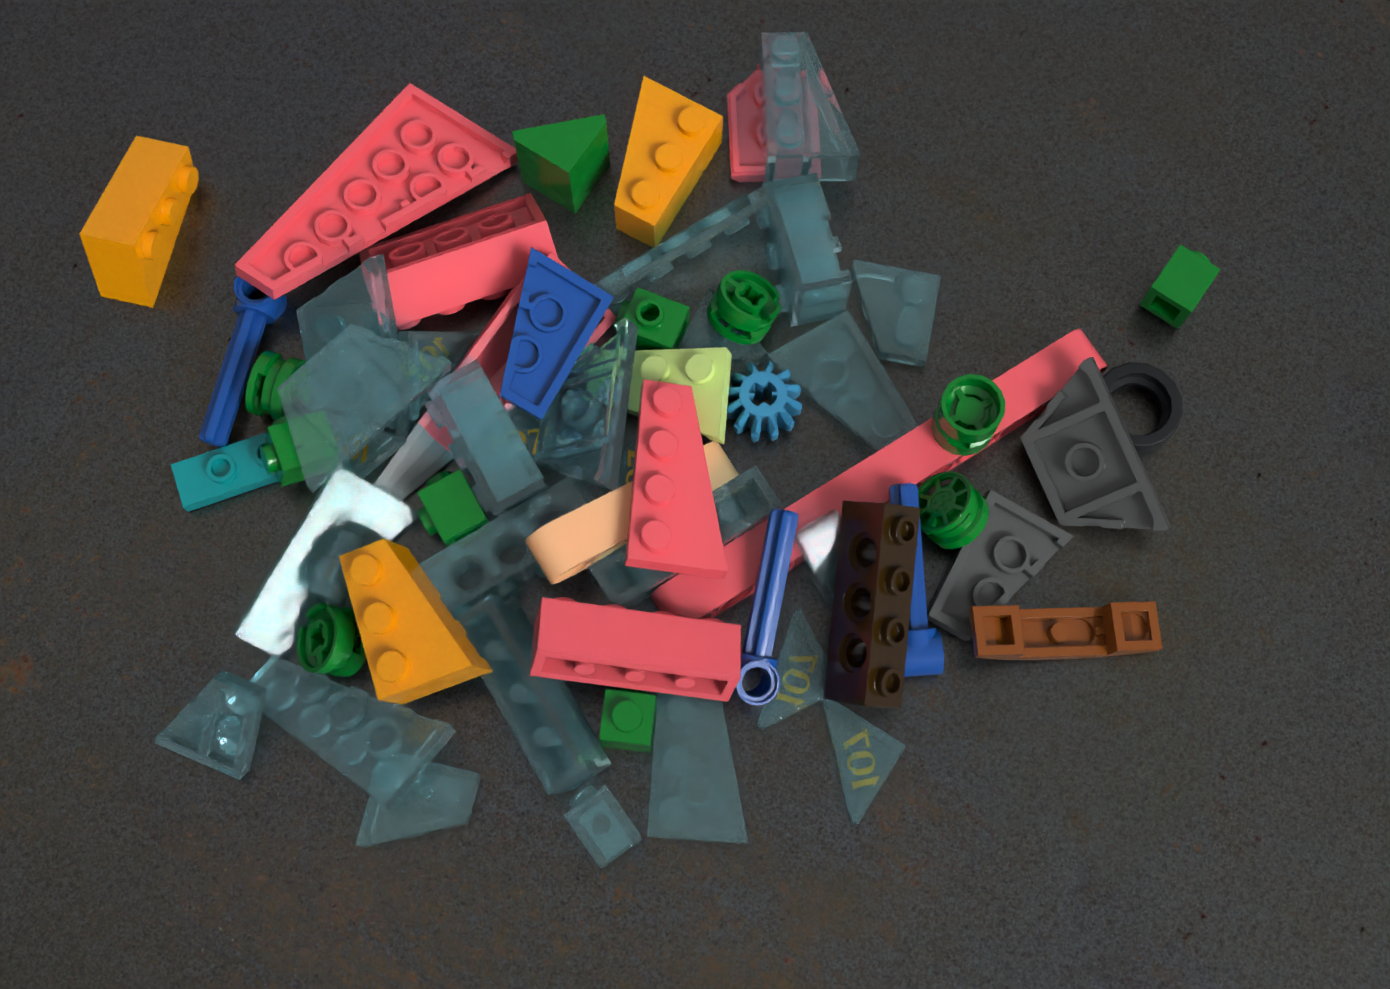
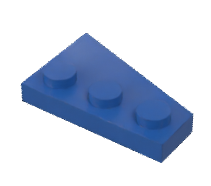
M532 247L499 397L541 421L614 297Z

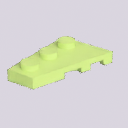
M727 347L593 352L588 396L595 403L638 416L640 389L644 379L692 386L701 435L706 436L709 440L724 444L732 354Z

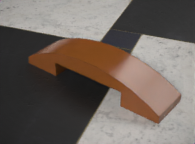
M1156 601L1111 602L1103 607L1020 609L1019 605L972 606L969 608L975 658L995 660H1062L1155 652L1163 649Z

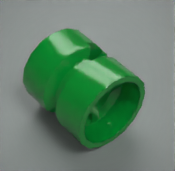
M967 374L957 377L950 382L943 392L932 416L931 429L938 444L944 450L954 455L962 456L978 453L986 447L1005 414L1006 402L1001 389L992 380L982 375Z

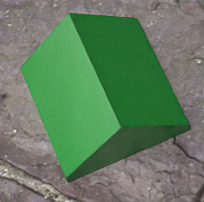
M605 114L512 131L523 183L574 214L611 166Z

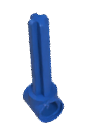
M236 276L234 281V292L237 298L233 307L234 312L238 314V318L199 434L202 442L216 447L225 446L228 443L266 324H273L284 313L287 306L285 294L275 300L268 295L259 300H252L253 295L259 289L239 276Z
M913 483L891 485L889 487L890 504L919 508L917 485ZM920 518L904 677L943 674L944 652L940 631L936 630V628H928Z
M778 508L771 509L769 512L743 650H741V678L733 692L737 697L751 705H763L770 702L776 696L780 687V678L777 672L779 659L772 657V651L799 517L793 511ZM759 667L761 671L759 685L753 690L744 691L742 686L744 674L751 668Z

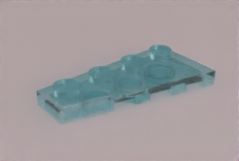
M274 655L239 692L245 701L388 811H390L456 732L449 723L439 719L434 721L418 715L413 709L395 703L393 705L388 702L378 701L369 692L354 686L346 687L331 681L328 676L307 672L302 666Z

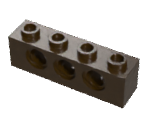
M843 501L823 699L863 707L901 708L920 508L889 503Z

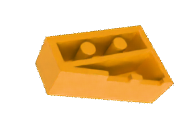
M645 76L641 85L614 202L616 229L656 249L721 145L723 116Z
M136 136L79 233L101 297L151 308L154 307L187 206L198 184V170L193 166L188 146Z
M381 539L339 556L378 701L403 705L493 671L486 659L479 655L466 636L467 632L460 622L453 618L440 599V593L407 547L387 539Z

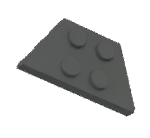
M1089 357L1083 360L1078 367L1079 369L1070 380L1056 393L1038 419L1034 420L1020 437L1059 525L1081 527L1086 525L1113 529L1136 528L1165 531L1171 525L1094 357Z

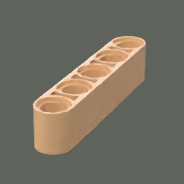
M712 441L703 445L715 502L737 488L743 480L720 444ZM632 481L545 524L526 538V545L551 585L557 584L626 548Z

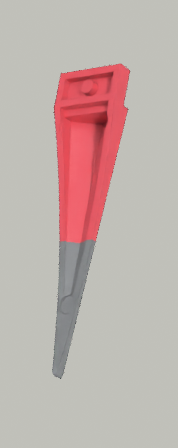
M553 252L545 255L569 269ZM524 278L511 290L324 551L320 563H328L416 488L516 408V406L500 398L499 395ZM608 308L578 358L584 355L615 322L616 316Z

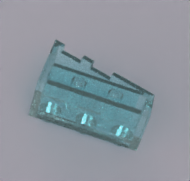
M808 32L762 33L759 76L764 183L855 181L861 154Z
M817 173L763 183L761 201L755 202V213L759 229L767 228L770 242L765 243V255L769 270L777 269L780 284L775 285V288L780 295L777 300L778 304L782 305L780 313L787 311L790 327L843 317L853 280L849 269L840 270L836 253L841 252V244L838 236L832 237L828 220H831V214Z
M477 359L426 387L431 400L424 404L436 426L441 428L445 425L454 442L449 444L448 447L461 470L469 469L477 484L472 487V490L485 512L491 511L493 515L502 517L551 489L489 377Z

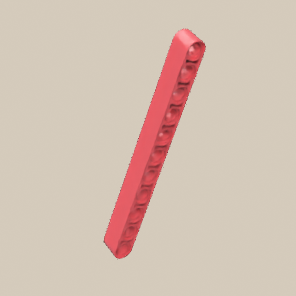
M1081 329L1068 333L992 380L1003 393L1006 402L1005 414L988 445L983 449L1040 415L1047 408V404L1056 393L1065 386L1079 369L1078 367L1083 360L1094 357L1101 374L1108 368L1106 362ZM931 418L783 510L793 511L799 517L788 571L839 540L843 501L890 504L889 487L891 485L913 483L919 488L930 477L941 472L950 471L975 454L968 456L954 455L944 450L934 438L931 429ZM768 519L723 546L728 573L724 579L680 573L658 587L650 595L658 611H667L675 616L694 619L714 618L753 594Z

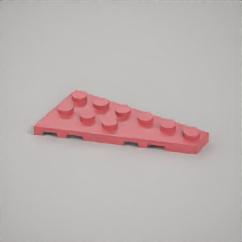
M409 83L234 265L236 274L275 300L518 163L516 148Z

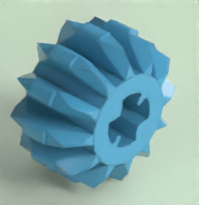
M771 361L765 364L764 371L758 372L756 365L750 362L746 365V376L734 372L730 378L733 387H729L727 419H736L733 429L736 434H740L747 428H750L751 440L753 442L759 440L761 431H766L768 438L773 442L778 439V427L791 431L795 423L792 416L800 415L802 410V404L795 400L800 396V385L788 384L791 376L788 369L781 371L777 375L773 374L774 364ZM766 397L771 400L770 405L765 402L759 406L754 404V398L758 401H762Z

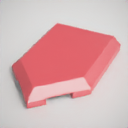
M768 54L757 65V69L743 83H739L727 94L731 179L737 182L815 179L821 176L816 91L804 81L799 82L782 68L783 64L771 54Z

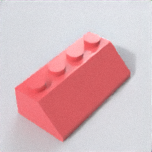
M529 193L369 246L360 251L359 255L366 284L384 331L392 328L396 330L409 329L417 325L422 318L436 313L440 315L456 313L463 309L466 303L481 298L484 300L498 299L506 295L509 289L516 287L525 277L531 247L544 255L553 252L557 256L547 221L533 195Z

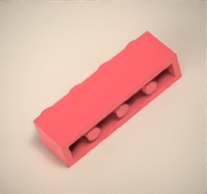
M542 597L534 623L530 676L728 702L741 678V625L724 623L716 618L694 619L680 617L667 611L651 613L626 609L617 604L601 606L576 602L567 597L554 599Z

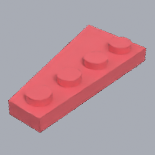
M644 379L640 389L625 566L724 579L728 573L692 386Z

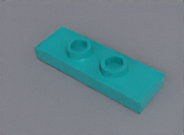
M266 432L171 464L183 508L189 512L278 482L275 473L268 474L266 472L260 454V446L265 445Z

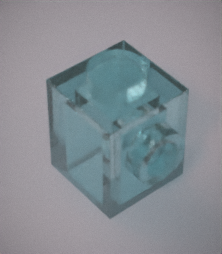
M590 785L568 801L572 809L564 814V817L601 869L643 839L606 785L599 790Z

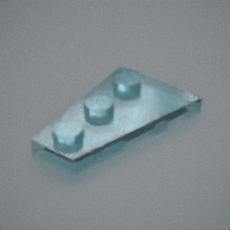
M849 310L767 354V360L771 361L780 372L788 369L791 373L790 380L793 383L799 384L807 395L875 452L919 426Z

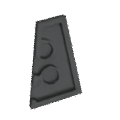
M993 490L987 491L983 496L989 506V517L983 531L971 543L957 548L927 608L928 621L964 641L972 639L970 607L1006 605L1011 600V597L1030 578L1034 577L1059 549L1063 548L1074 537Z

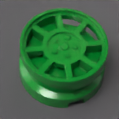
M745 270L731 271L722 278L716 293L712 296L707 306V317L713 328L726 339L739 344H755L765 337L771 324L779 314L782 305H779L777 300L780 295L768 280L756 273ZM718 319H724L728 326L724 327ZM732 328L741 330L742 335L732 332Z
M270 350L264 351L256 360L248 379L245 395V405L248 413L259 417H265L269 414L274 421L286 415L298 414V411L293 408L298 402L303 403L309 381L307 362L294 357L284 360L283 355Z
M953 471L941 472L927 479L918 488L921 530L941 548H961L975 540L983 531L989 517L988 503L962 474ZM948 479L952 480L949 484L943 486L941 485L942 481ZM935 485L936 490L930 496L926 495V492Z
M323 603L315 604L305 614L309 618L306 627L299 626L296 650L301 666L310 673H329L330 675L340 677L354 675L363 665L366 654L362 640L360 647L357 646L360 632L359 629L356 630L354 628L356 618L353 608H339L336 605Z

